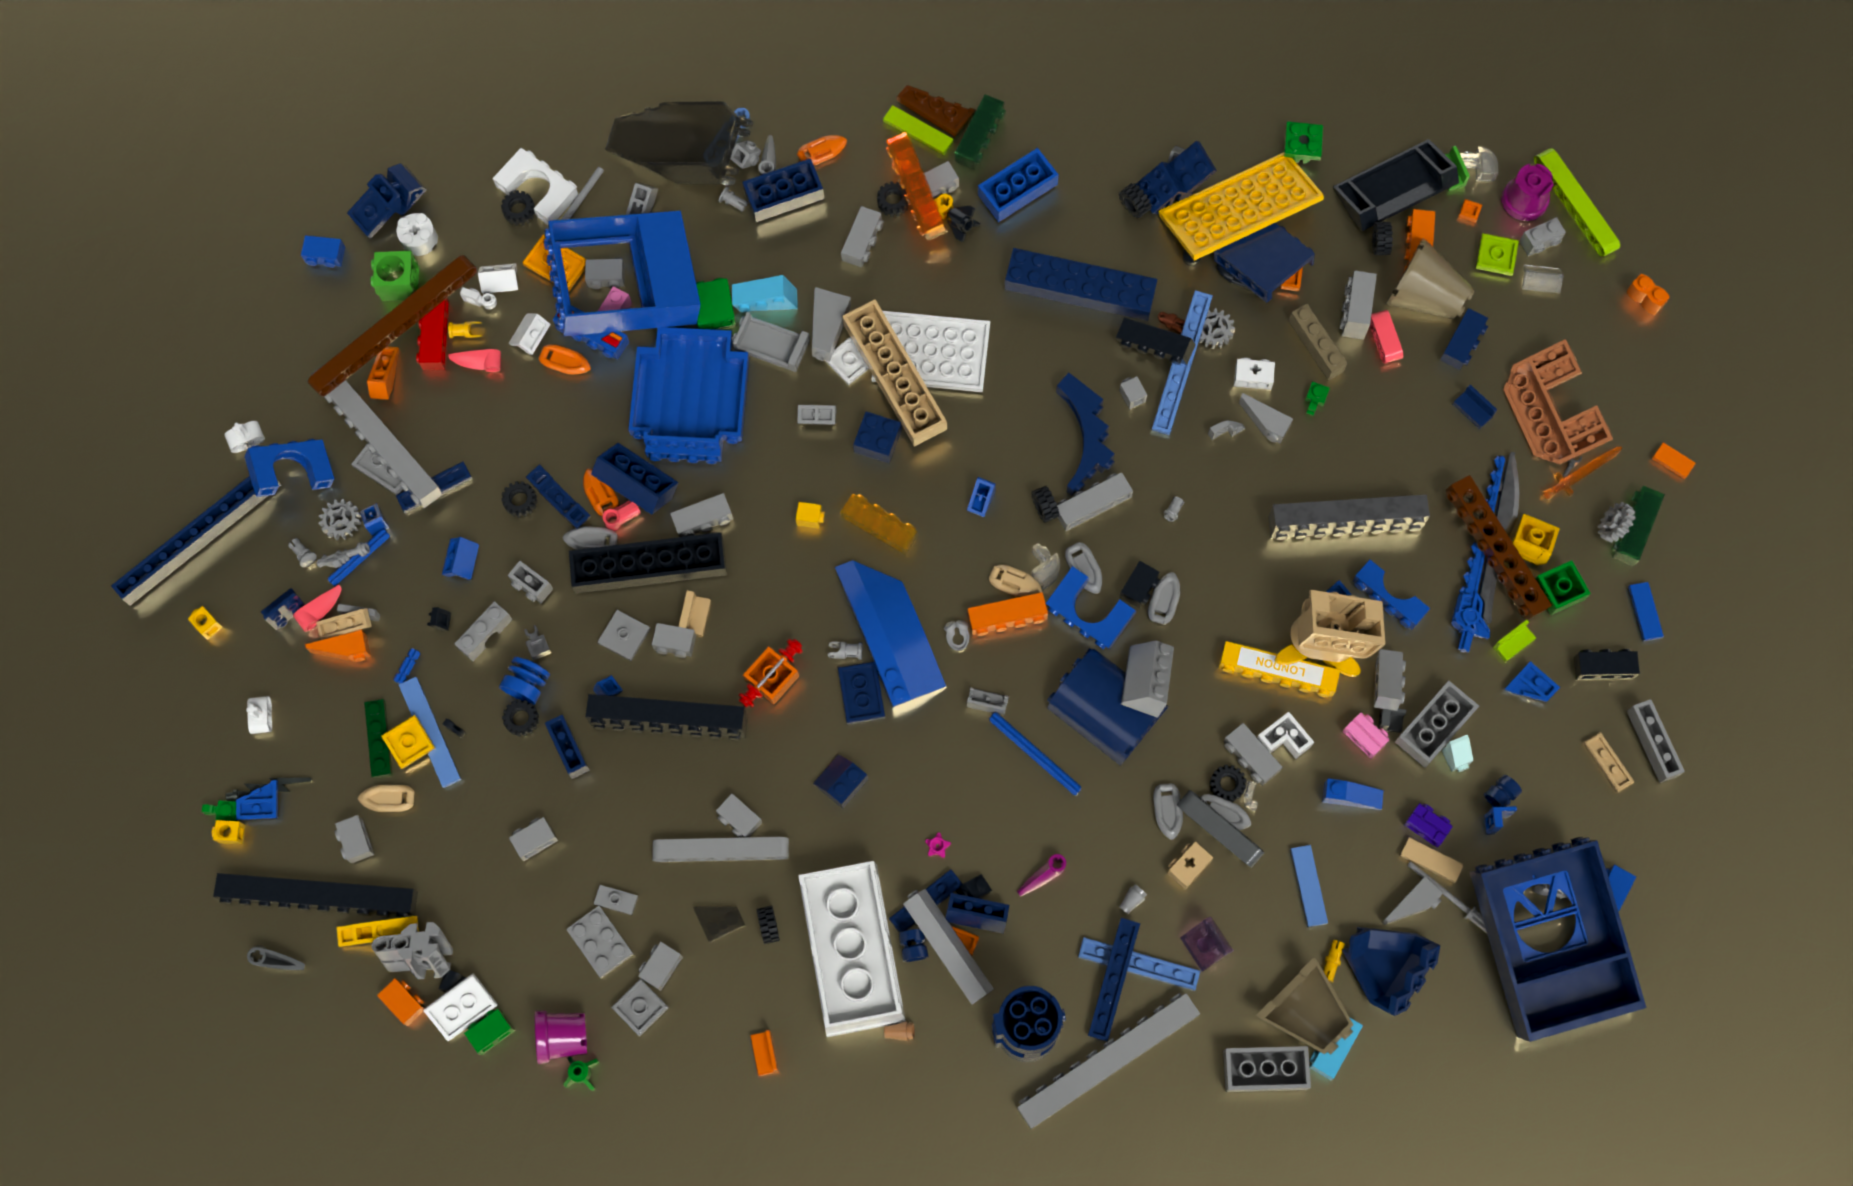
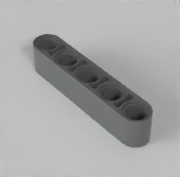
M1189 790L1177 804L1184 813L1249 867L1252 868L1264 855L1265 852L1193 791Z

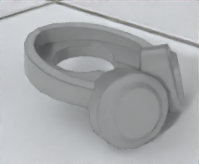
M963 620L950 621L944 626L947 643L956 651L965 649L969 643V624ZM956 627L959 628L960 634L964 637V641L960 645H956L953 642L954 629Z

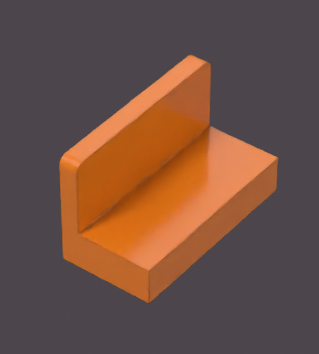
M765 1030L764 1033L751 1035L758 1076L779 1072L771 1031Z

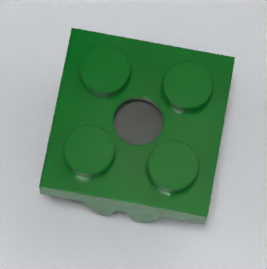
M1287 121L1284 157L1293 158L1296 163L1301 160L1303 164L1308 163L1310 160L1320 161L1322 156L1323 125Z

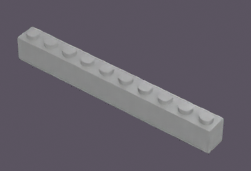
M346 380L329 394L323 396L329 404L332 402L335 405L333 408L339 416L344 415L346 424L350 428L354 427L357 430L355 434L361 441L365 440L367 442L366 446L372 454L376 452L378 455L377 459L382 466L387 465L389 467L388 472L394 479L398 478L400 480L399 485L405 492L409 491L411 493L410 497L416 505L420 503L425 508L442 496L436 483Z
M1180 993L1170 999V1005L1167 1007L1161 1005L1153 1011L1155 1015L1149 1019L1145 1016L1136 1022L1138 1026L1133 1030L1130 1027L1120 1033L1121 1038L1116 1041L1112 1038L1103 1045V1050L1100 1052L1094 1050L1087 1055V1061L1082 1064L1078 1061L1070 1067L1071 1071L1064 1075L1062 1072L1052 1079L1054 1081L1053 1084L1048 1087L1044 1084L1036 1090L1037 1094L1030 1098L1028 1095L1020 1100V1106L1017 1107V1110L1029 1128H1034L1198 1017L1200 1013L1187 994L1183 996Z

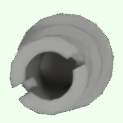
M728 186L721 192L718 200L720 203L725 201V204H730L741 212L745 210L744 207L748 204L747 201L736 196L735 192H729Z
M298 538L291 540L295 545L290 542L288 546L297 555L300 566L308 567L313 564L317 555L305 548Z

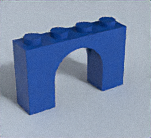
M309 439L304 442L291 441L287 444L273 443L262 447L255 445L248 448L244 456L256 497L276 494L279 485L273 464L281 459H291L300 463L307 472L312 490L330 488L334 481L323 439Z
M1072 566L1046 602V605L1049 606L1048 611L1055 616H1058V614L1062 615L1065 618L1063 621L1072 628L1076 625L1080 628V634L1086 638L1093 637L1096 640L1095 644L1103 650L1105 647L1111 649L1136 614V610L1119 599L1104 620L1097 623H1088L1081 620L1076 613L1075 602L1090 579Z

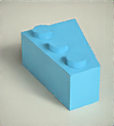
M784 275L732 284V305L740 312L798 309L797 288Z

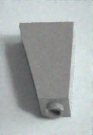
M815 287L812 357L821 361L831 360L844 326L842 316L849 313L851 307V297Z

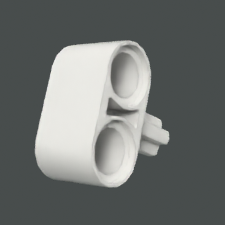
M250 421L245 424H238L236 422L234 423L235 426L224 434L232 453L244 451L265 440L257 421Z
M270 697L248 698L246 712L248 713V729L250 734L271 732L272 703Z

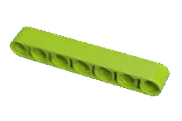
M1549 148L1534 156L1535 165L1541 164L1552 173V181L1554 182L1552 190L1599 256L1605 257L1620 248L1618 238L1553 148Z

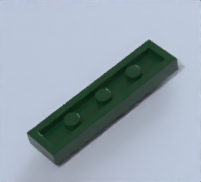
M385 700L364 702L371 777L374 779L392 776L391 753L382 738V735L388 732Z

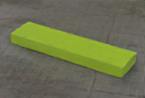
M893 105L883 118L884 123L942 155H945L953 143V138Z

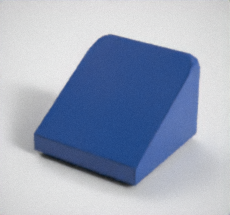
M612 675L597 682L593 688L596 695L617 696L623 691Z

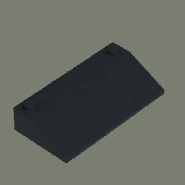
M1428 139L1333 186V189L1353 222L1364 231L1372 227L1374 222H1382L1459 184L1457 166Z

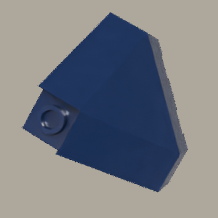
M1357 927L1356 934L1351 935L1349 940L1350 946L1342 951L1370 1004L1396 1016L1408 1010L1411 1005L1410 998L1414 992L1419 993L1426 982V978H1424L1429 969L1433 970L1437 965L1441 945L1417 933Z

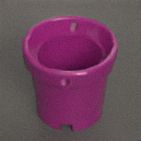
M1527 164L1520 169L1514 179L1507 183L1502 191L1501 202L1503 208L1510 216L1521 221H1532L1544 215L1549 206L1550 192L1554 183L1550 170L1541 164H1536V166Z
M543 1010L535 1011L536 1057L539 1065L549 1063L552 1059L587 1054L585 1013H547V1011Z

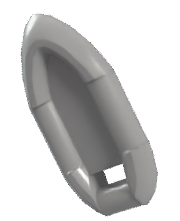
M582 526L565 533L563 540L568 546L578 550L616 545L618 535L615 531L608 528ZM607 537H610L609 545H606Z
M1077 542L1066 549V562L1070 569L1073 566L1089 577L1090 580L1084 589L1093 594H1098L1102 588L1101 569L1091 550L1084 543ZM1082 549V554L1074 558L1072 557L1071 554Z
M1174 572L1164 575L1153 590L1148 606V616L1153 622L1165 625L1171 621L1175 614L1181 590L1179 579ZM1157 612V613H1160V614H1164V615H1166V617H1163V616H1160V615H1156V614H1154V613Z
M1173 783L1158 784L1153 795L1156 822L1162 833L1167 838L1173 840L1179 834L1183 824V811L1177 806L1181 800V795ZM1172 791V795L1161 796V792Z
M1204 794L1200 797L1206 803L1207 801L1211 802L1210 806L1237 829L1242 830L1251 826L1248 814L1236 803L1212 794Z

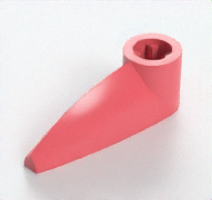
M496 349L449 354V360L466 368L485 370L487 372H498L501 370V351Z
M337 585L294 613L293 617L305 632L316 627V622L320 621L332 609L342 588L340 585Z

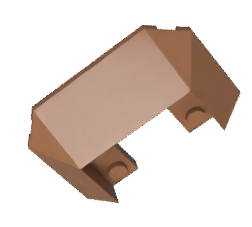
M1566 339L1513 364L1510 377L1503 389L1533 455L1557 464H1562L1613 440L1610 428L1606 424L1597 405L1563 421L1549 389L1582 374L1576 361L1577 358Z

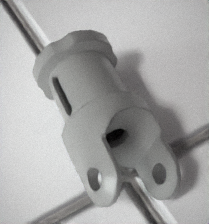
M846 642L829 643L831 648L840 649L838 652H829V658L846 659V657H857L862 659V642L858 644H847Z

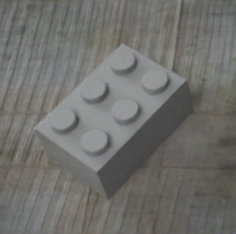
M1354 270L1352 277L1348 278L1344 290L1346 298L1342 306V312L1344 313L1339 329H1342L1343 337L1364 340L1371 321L1377 274Z

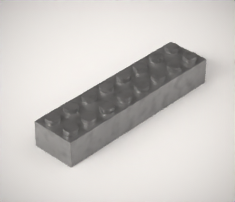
M1426 494L1273 504L1268 518L1271 538L1285 540L1288 537L1303 539L1307 536L1321 538L1333 534V536H1343L1346 533L1361 535L1364 532L1379 534L1383 531L1397 533L1407 529L1414 532L1424 527L1430 514Z

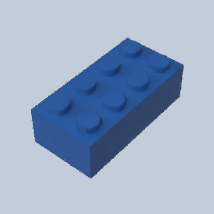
M1036 148L979 184L978 196L995 219L1000 222L1057 186L1059 174L1041 151Z

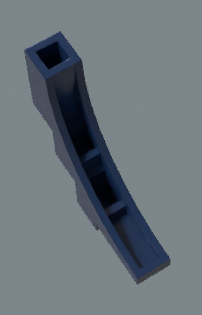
M1068 372L1057 385L1056 393L1074 412L1083 438L1082 459L1066 490L1067 493L1073 496L1075 492L1083 489L1085 486L1084 482L1088 478L1092 479L1097 470L1103 473L1105 469L1109 470L1115 463V453L1102 444L1109 436V426L1097 417L1104 408V399Z

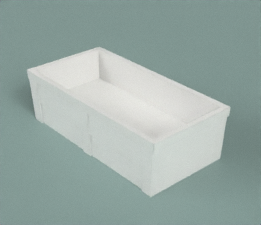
M874 861L798 875L826 1037L905 1022L906 1019L877 864Z

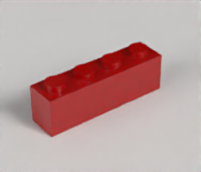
M448 298L419 320L421 335H418V346H420V350L416 354V360L423 370H445L449 315Z

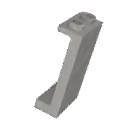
M747 312L745 317L742 316L739 322L738 333L735 332L732 338L735 351L748 352L749 356L797 372L810 342L809 333L802 331L799 334L754 318L750 312Z

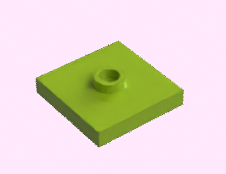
M1482 233L1475 269L1512 276L1519 240Z

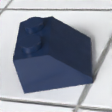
M838 754L813 784L843 809L868 781V775L853 762Z

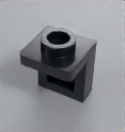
M981 874L965 882L956 892L959 895L980 899L992 892V889Z

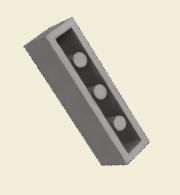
M1122 472L1119 474L1114 473L1107 477L1106 481L1102 483L1096 482L1090 486V489L1086 491L1081 490L1074 494L1073 498L1069 500L1063 499L1058 502L1057 507L1060 514L1058 519L1065 531H1068L1132 498L1133 490Z
M1652 700L1633 705L1628 709V716L1659 783L1676 778L1684 773L1683 766Z

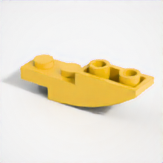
M417 916L337 927L338 947L372 943L374 939L380 936L399 935L408 925L418 924Z

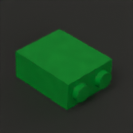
M716 278L709 282H697L696 285L701 304L697 320L699 329L715 330L736 326L728 279Z

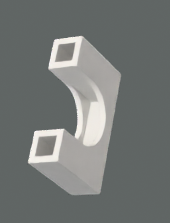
M520 148L493 177L496 187L508 196L510 195L509 192L514 193L527 179L542 178L549 182L550 188L548 193L534 208L536 216L547 225L548 221L557 220L578 196L577 186L572 181H566L561 173L557 170H551L545 161H539L531 151H525L523 148Z

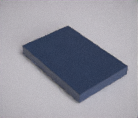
M874 662L838 667L847 725L884 719L885 712L878 671Z

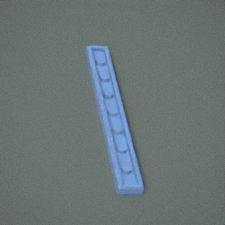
M1196 290L1194 292L1181 335L1192 338L1196 345L1187 365L1172 363L1152 431L1170 436L1213 295Z

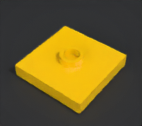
M413 715L382 735L383 740L401 769H404L436 748L416 715Z

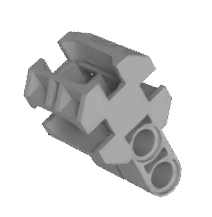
M427 922L426 929L422 932H418V924L415 923L408 925L399 935L380 936L372 942L371 948L389 972L411 971L419 980L425 979L426 970H433L434 978H441L450 970L451 963L447 962L443 956L452 955L453 948L441 929L434 922Z

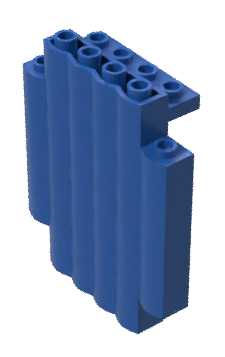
M662 327L657 328L656 348L637 347L628 430L633 438L644 439L646 445L645 454L651 461L668 459L670 462L687 460L689 463L706 461L708 464H717V462H722L724 441L729 444H737L742 441L750 358L748 352L732 351V331Z

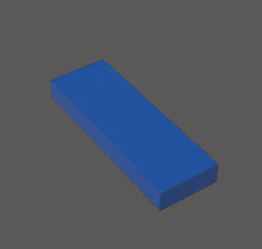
M1649 582L1629 585L1628 589L1643 642L1663 638L1664 635Z

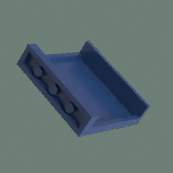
M1273 223L1214 251V261L1266 303L1272 299V292L1307 263L1313 266L1315 253L1310 247H1306L1297 237H1293L1283 226H1279L1277 223Z

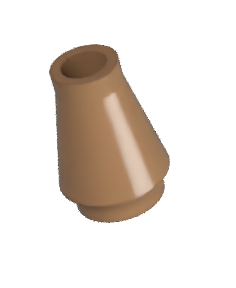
M905 1021L885 1026L884 1036L885 1038L903 1041L914 1039V1023Z

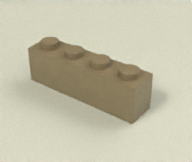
M1305 304L1291 312L1289 323L1327 380L1343 373L1347 362L1309 305Z

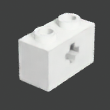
M1250 358L1237 359L1234 387L1271 390L1274 383L1275 362H1270L1267 359L1259 361L1251 360Z

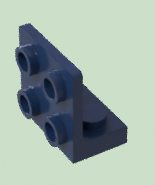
M290 588L263 609L261 613L264 616L263 618L277 630L285 627L288 621L293 618L294 613L306 604Z

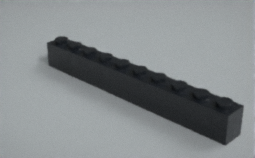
M217 873L213 897L223 904L239 901L240 905L251 906V903H259L258 906L271 907V904H276L279 908L290 909V906H298L300 910H310V907L317 908V911L322 912L337 909L338 913L348 914L349 910L357 911V914L369 915V912H375L377 916L382 917L396 914L398 918L408 917V915L415 916L418 892L410 888Z

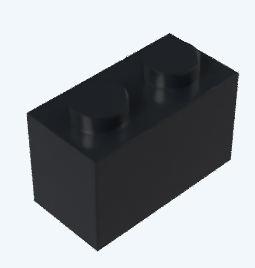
M1139 561L1120 592L1119 598L1140 609L1141 605H1146L1150 599V590L1152 588L1155 589L1158 585L1160 572Z

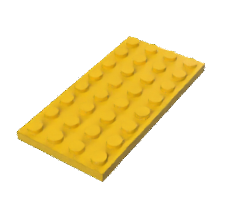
M1283 152L1159 210V216L1195 261L1324 200V194L1293 158L1284 157Z

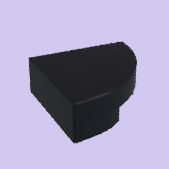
M446 718L442 723L449 731L461 739L466 734L462 728L455 725L450 719Z

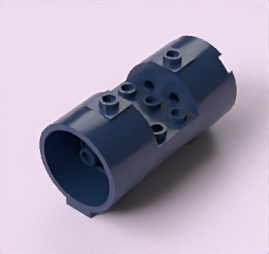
M1024 986L1015 989L1005 998L999 1013L993 1014L991 1028L995 1048L1001 1047L1008 1056L1021 1062H1034L1044 1058L1053 1049L1061 1032L1060 1030L1063 1028V1022L1066 1021L1064 1009H1061L1056 998L1043 988Z

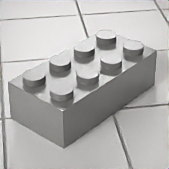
M1448 681L1398 737L1395 743L1426 768L1478 709L1479 705Z
M1308 1046L1226 1048L1223 1050L1226 1092L1308 1090L1311 1088Z

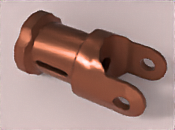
M1160 312L1158 314L1159 321L1165 324L1167 329H1174L1182 333L1185 320L1177 317V314Z

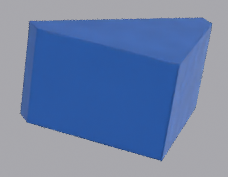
M978 477L967 511L985 517L995 495L996 483Z
M377 503L360 511L364 526L372 536L376 535L381 529L386 530L389 528Z

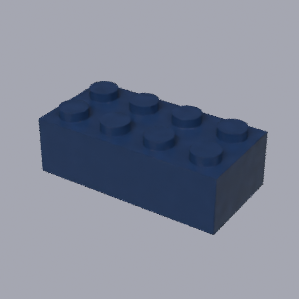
M811 158L742 182L756 222L824 199L823 187Z
M620 443L615 444L597 457L591 473L599 481L605 483L652 515L673 499L679 483Z

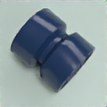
M1503 774L1496 781V786H1491L1484 793V797L1492 807H1508L1511 804L1510 800L1514 801L1522 793V789L1514 779Z
M920 929L899 933L900 945L904 946L901 950L903 962H914L929 958L927 946L923 945L926 941L925 935Z

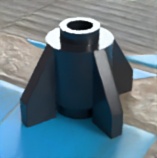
M971 205L955 207L947 213V223L950 225L956 239L960 242H964L965 232L970 231L972 227H980L981 224L972 219L975 208Z

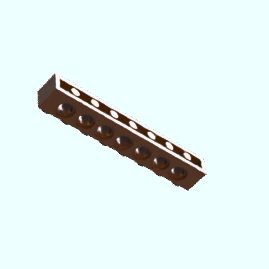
M1468 475L1451 484L1445 490L1448 500L1453 503L1457 509L1458 516L1467 525L1468 532L1477 541L1478 548L1487 557L1488 564L1497 573L1499 582L1507 589L1509 598L1517 605L1519 614L1525 620H1530L1552 606L1472 477ZM1463 497H1466L1469 503L1465 502ZM1473 513H1476L1479 519L1475 518ZM1483 529L1487 530L1489 535H1486ZM1494 545L1499 548V552L1494 549ZM1504 562H1507L1510 568H1507L1504 565ZM1514 578L1519 580L1520 585L1514 581ZM1525 595L1529 596L1530 601L1526 600Z

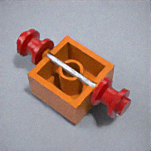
M788 639L786 641L788 646L785 649L780 648L778 650L781 656L768 647L743 674L744 680L748 683L746 685L748 690L744 694H738L740 698L738 701L745 708H748V706L753 708V701L756 698L761 699L762 697H765L774 705L799 678L798 670L787 661L793 663V656L796 653L801 654L803 652L800 642L796 639Z

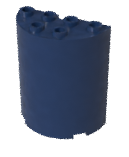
M1089 648L1084 654L1083 659L1078 658L1074 662L1070 674L1066 672L1061 678L1056 693L1053 692L1047 699V702H1049L1047 709L1121 766L1169 706L1166 704L1157 718L1121 705L1126 672L1096 649Z

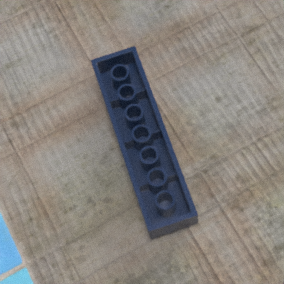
M1013 248L1005 278V290L1148 321L1158 279Z

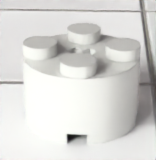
M413 213L398 220L397 237L406 251H412L415 256H423L432 251V248L438 242V235L432 222L425 214Z

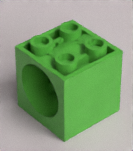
M412 251L374 252V259L371 260V267L374 272L370 281L376 295H379L382 301H403L419 289L420 266ZM403 271V274L397 280L386 281L390 274Z

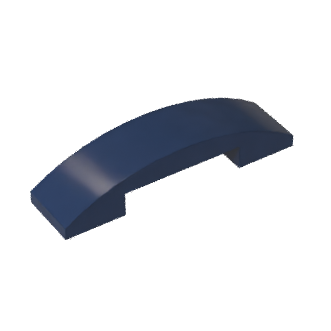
M540 464L526 476L527 480L576 529L591 517Z

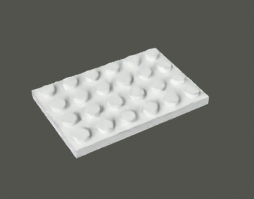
M882 311L926 387L983 392L990 321ZM872 375V382H876L874 376Z

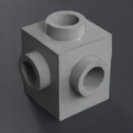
M752 141L736 143L729 159L742 169L755 166L759 161L761 150Z

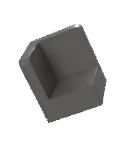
M1399 708L1398 711L1381 709L1378 729L1382 728L1385 731L1401 733L1406 710Z

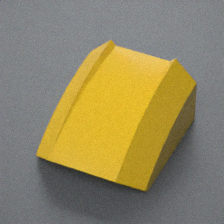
M1523 513L1512 543L1524 560L1532 562L1536 566L1546 564L1552 554L1560 528Z

